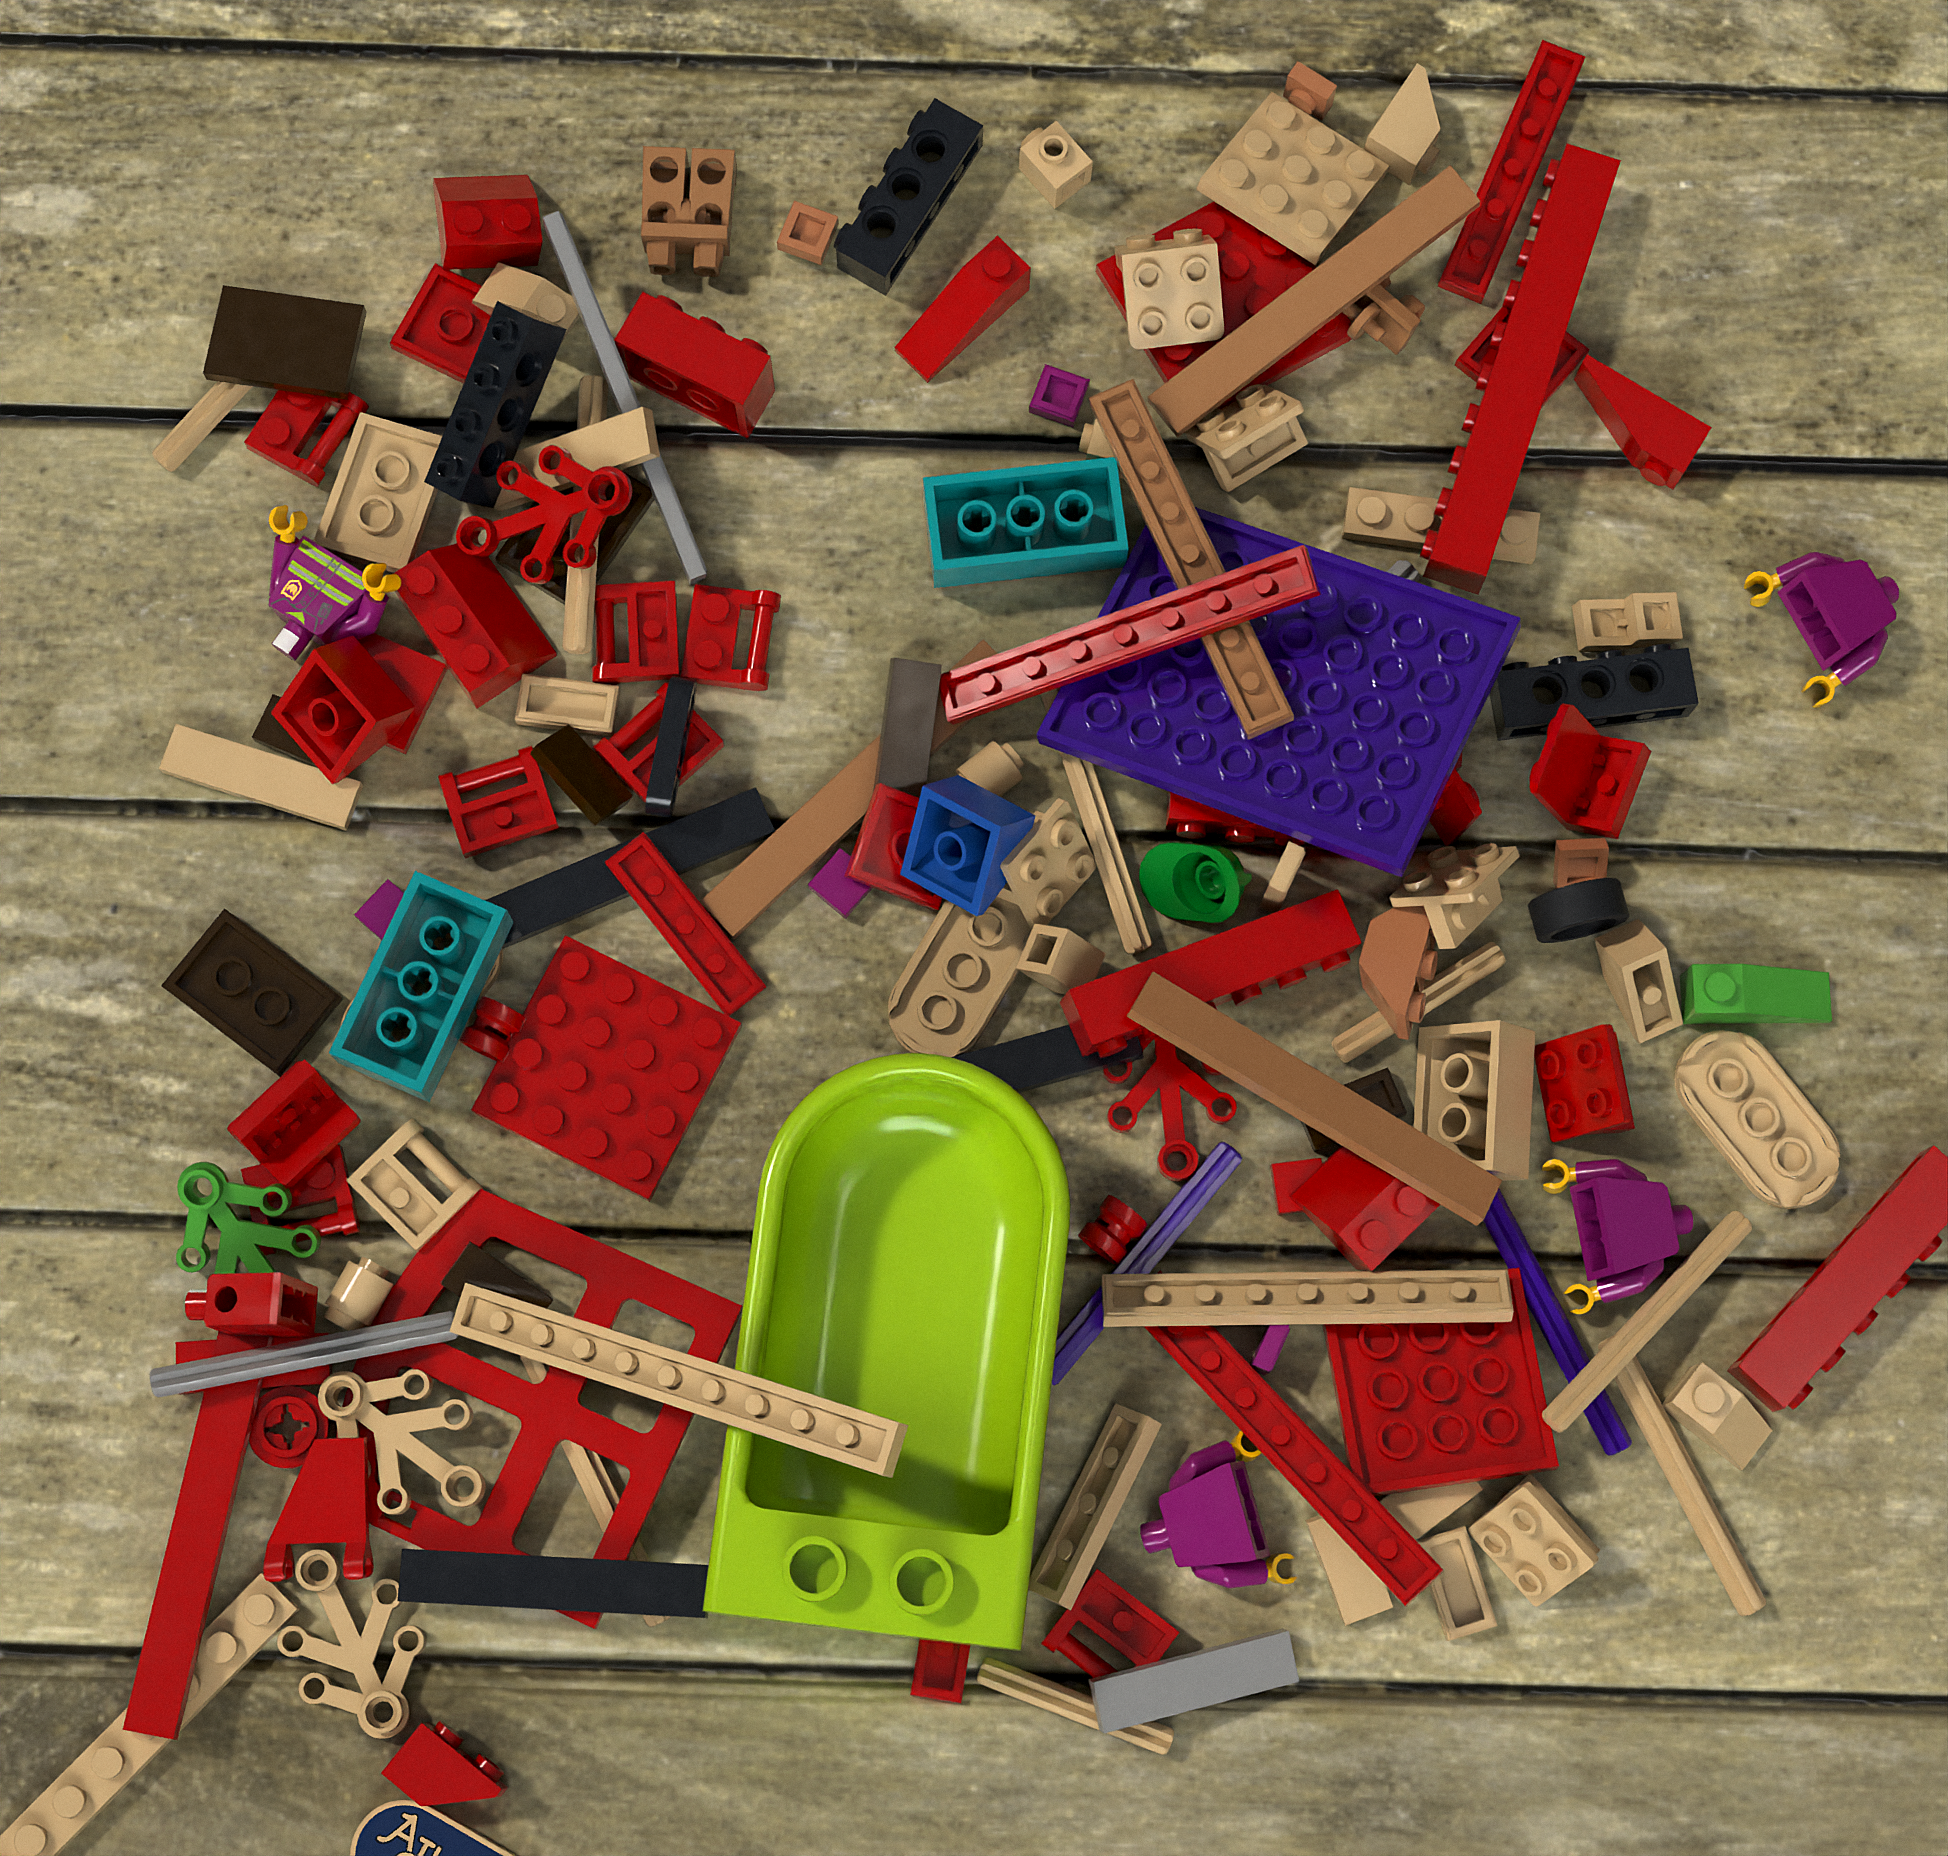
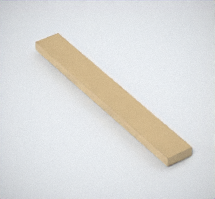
M1508 1270L1102 1274L1101 1281L1103 1327L1512 1322L1514 1312Z

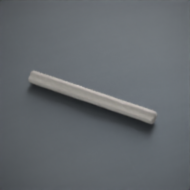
M448 1311L154 1368L150 1371L151 1389L156 1397H164L455 1340L458 1335L449 1332L455 1314Z

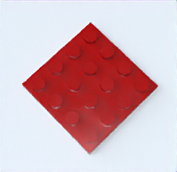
M1215 201L1152 234L1155 235V241L1174 239L1173 232L1202 229V235H1210L1218 248L1224 334L1218 340L1144 349L1163 382H1168L1316 268L1315 265ZM1113 255L1096 264L1095 272L1126 320L1123 277L1121 270L1116 265V256ZM1341 312L1216 409H1222L1235 402L1236 395L1243 389L1256 384L1268 386L1352 340L1347 335V331L1352 325L1348 317Z
M565 935L522 1014L526 1018L520 1032L512 1035L508 1043L510 1051L504 1063L497 1060L471 1111L650 1202L740 1032L742 1024Z
M1519 1268L1505 1269L1508 1270L1514 1311L1512 1322L1323 1324L1348 1468L1373 1496L1553 1471L1559 1467L1552 1428L1542 1418V1412L1547 1408Z

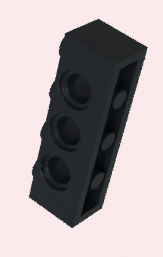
M934 98L926 112L919 110L916 113L907 131V135L910 137L902 149L895 147L883 167L884 177L877 187L874 185L868 187L858 206V210L861 212L852 225L849 223L844 224L834 242L833 247L836 249L837 268L885 296L983 146V125ZM927 152H934L939 154L941 159L935 162H926L920 156ZM908 189L917 193V196L910 200H902L896 197L895 194L901 190ZM878 227H886L893 231L886 238L874 237L870 232Z
M499 301L496 302L425 478V483L459 501L494 509L502 489L496 479L497 469L503 462L514 460L567 329L530 311Z
M1657 644L1645 648L1643 653L1625 655L1624 650H1610L1597 654L1595 656L1596 659L1577 661L1576 656H1562L1548 661V665L1529 667L1528 662L1506 664L1502 666L1490 691L1497 740L1547 735L1548 725L1556 716L1560 705L1563 703L1574 705L1595 729L1689 717L1699 704L1689 648L1673 649L1672 644ZM1639 675L1645 678L1650 685V691L1639 692L1635 690L1630 684L1629 676ZM1584 681L1596 683L1601 688L1603 697L1591 698L1587 696L1581 688V683ZM1543 687L1550 690L1555 697V703H1540L1534 697L1533 689Z

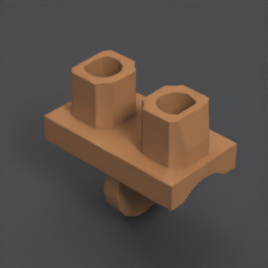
M1388 276L1346 308L1343 313L1353 321L1347 331V335L1355 341L1366 332L1376 342L1380 341L1397 355L1406 347L1419 325L1425 305L1413 295H1405L1398 301L1387 291L1391 284Z

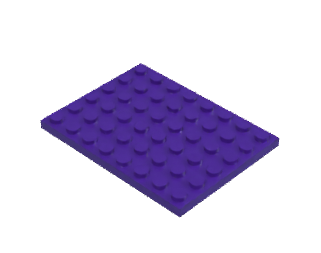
M1195 507L1225 572L1301 545H1305L1308 549L1321 595L1249 620L1294 714V720L1248 740L1203 643L1198 638L1062 686L1036 734L1039 744L1402 877L1521 628V618ZM1147 525L1142 530L1097 618L1177 590Z

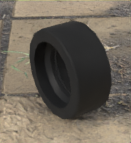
M1616 878L1592 879L1570 884L1544 893L1532 899L1528 904L1536 938L1541 943L1563 942L1593 935L1616 927L1625 922L1630 916L1621 883Z

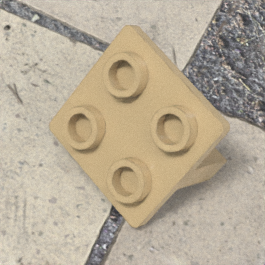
M1260 384L1243 389L1236 395L1235 402L1222 409L1213 410L1185 432L1190 442L1203 449L1220 488L1227 492L1232 491L1308 444L1296 418L1297 415L1304 412L1301 402L1267 385L1262 386Z
M1060 798L1045 813L1035 811L1034 815L1036 817L1033 828L1000 865L1007 883L996 897L1019 905L1030 929L1033 928L1034 923L1048 925L1097 867L1094 856L1069 802Z
M1494 843L1483 844L1468 850H1456L1453 846L1436 849L1427 856L1428 860L1416 872L1407 875L1403 879V884L1389 897L1393 907L1424 905L1439 949L1457 948L1503 901L1498 878L1520 857L1516 846L1497 847Z
M1532 1474L1522 1478L1494 1508L1468 1528L1470 1536L1531 1604L1536 1607L1591 1569L1599 1560L1596 1554L1600 1549Z

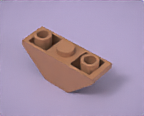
M1424 905L1394 907L1373 918L1370 921L1359 959L1363 989L1397 1037L1409 1040L1413 1022L1421 1023L1426 1006V994L1422 993L1425 979L1433 980L1438 962V951H1434L1436 939Z

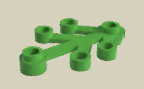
M210 1162L194 1163L187 1167L179 1177L177 1184L180 1200L189 1208L183 1245L177 1250L176 1261L178 1266L186 1272H197L205 1267L210 1260V1249L204 1243L209 1216L221 1231L214 1274L236 1273L239 1258L250 1273L276 1272L258 1245L288 1250L298 1258L311 1256L321 1245L320 1233L313 1226L302 1225L293 1230L241 1220L228 1204L259 1207L268 1216H278L285 1212L292 1203L290 1190L284 1188L281 1184L275 1183L266 1188L230 1182L225 1172L219 1166ZM199 1178H206L211 1182L212 1193L210 1195H204L198 1190L197 1182ZM269 1192H277L281 1195L283 1200L281 1208H273L269 1205L267 1201ZM299 1233L307 1234L311 1238V1249L304 1250L297 1245L296 1237ZM187 1248H195L199 1251L201 1255L199 1264H192L187 1260Z

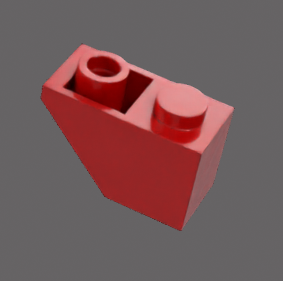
M441 1720L436 1726H433L430 1722H421L381 1772L383 1776L421 1807L496 1798L502 1796L508 1788L499 1780L504 1772L484 1755L479 1754L474 1760L459 1746L464 1739Z

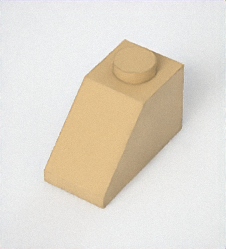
M1418 63L1416 64L1367 136L1364 150L1390 165L1387 170L1388 173L1408 185L1411 184L1419 171L1425 175L1429 172L1441 151L1435 147L1441 128L1424 67Z
M499 262L472 301V304L490 316L497 301L530 311L567 329L563 340L580 315L573 297L544 277Z
M1639 919L1594 938L1603 977L1634 1039L1639 1044L1683 1024L1667 949Z
M1703 1362L1689 1367L1662 1402L1666 1413L1740 1471L1746 1467L1773 1431L1744 1394Z

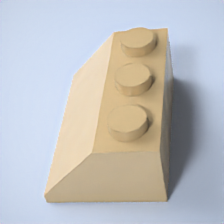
M1501 1020L1419 1027L1414 1128L1502 1181L1527 1180L1529 1177L1535 1031Z

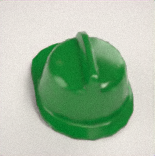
M1178 842L1159 844L1148 851L1141 862L1139 872L1142 893L1149 904L1162 915L1175 919L1208 923L1224 922L1231 917L1239 905L1240 898L1245 891V886L1252 880V873L1244 872V867L1239 858L1231 850L1221 846Z

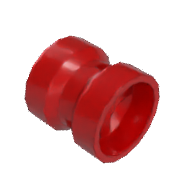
M482 996L475 1009L477 1018L473 1025L465 1028L459 1041L466 1047L496 1062L499 1060L504 1063L510 1051L508 1043L513 1034L520 1032L526 1018L514 1009L494 999Z
M1108 1195L1099 1206L1100 1215L1095 1222H1087L1078 1234V1237L1101 1257L1114 1265H1118L1127 1253V1243L1131 1238H1138L1148 1224L1128 1205L1114 1196Z

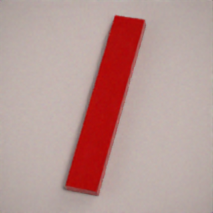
M1542 40L1476 194L1480 199V206L1467 216L1437 287L1482 304L1584 63L1585 56Z

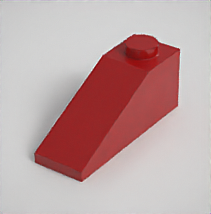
M997 235L960 269L894 347L895 352L928 383L1029 291L1031 267Z
M1587 354L1574 381L1631 465L1639 469L1641 475L1650 483L1657 486L1666 485L1674 490L1712 427Z

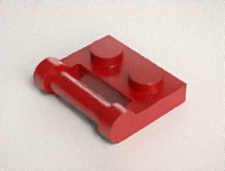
M278 390L244 443L248 450L305 482L318 487L326 475L323 469L355 420L358 419L360 412L366 414L369 405L351 392H349L348 400ZM331 405L339 409L308 458L298 457Z
M675 581L596 585L594 603L596 665L592 667V682L617 685L623 682L670 680L671 676L680 677ZM619 603H627L629 663H616L614 606Z
M695 584L681 677L697 680V684L751 691H766L770 674L765 671L774 613L779 612L781 595L769 590L747 591ZM741 611H755L747 667L742 670L733 669Z
M666 682L654 692L657 697L609 740L603 737L593 746V749L600 758L645 803L658 736L630 761L622 753L662 718L668 683ZM693 710L679 787L725 746L722 738L695 710Z
M532 745L519 749V755L455 776L452 771L438 776L465 859L559 828L539 764L530 755L533 750ZM524 773L526 774L528 783L464 804L462 802L461 794Z
M340 1144L336 1145L289 1189L292 1195V1203L285 1211L289 1212L336 1200L338 1212L280 1227L295 1230L299 1226L310 1225L318 1230L321 1237L343 1231L345 1236L360 1232V1223L352 1187L346 1181L349 1178L343 1147ZM261 1164L241 1169L243 1182L246 1185L266 1188L271 1184H280ZM277 1192L268 1193L267 1201L269 1205L273 1208H281L283 1204L281 1195ZM249 1206L252 1222L272 1225L270 1216L264 1214L259 1207ZM299 1233L296 1237V1242L310 1240L311 1238L307 1234ZM258 1245L265 1256L277 1252L276 1248Z
M1096 1569L1082 1587L1072 1609L1065 1610L1041 1644L1052 1653L1057 1649L1091 1677L1096 1678L1119 1671L1069 1633L1077 1621H1080L1134 1663V1667L1159 1661L1180 1632L1103 1572Z

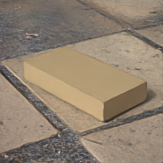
M522 673L515 722L517 725L560 730L569 724L579 733L612 737L620 688L617 685Z
M1290 841L1288 842L1260 903V908L1270 913L1279 911L1304 858L1305 848Z
M1463 1526L1418 1540L1417 1542L1444 1571L1429 1585V1589L1446 1641L1498 1626L1466 1527Z

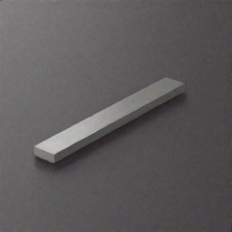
M557 211L543 217L545 231L619 413L623 414L640 408L641 406L563 214ZM661 455L660 457L640 463L689 585L706 580V566Z

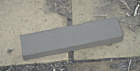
M1284 1628L1089 1679L1097 1722L1102 1733L1116 1731L1299 1682L1289 1631Z

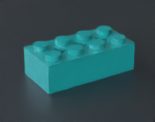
M1115 457L923 477V501L934 588L1123 568L1127 561L1129 548L1118 466ZM1066 514H1077V520L1080 521H1068V519L1066 520ZM1022 518L1029 519L1030 527H1021L1020 524L1018 525V520ZM981 524L982 532H972L970 525Z
M415 871L331 1046L329 1054L341 1065L430 1102L514 923L508 911ZM450 933L453 943L448 948L444 947V950H439L434 941L438 936L445 939L446 934ZM429 978V982L432 985L431 989L427 993L423 992L421 996H418L413 989L414 984L417 981L424 984L425 979ZM404 1023H407V1027L411 1030L409 1036L406 1039L401 1038V1041L397 1042L391 1034L396 1026L403 1029Z

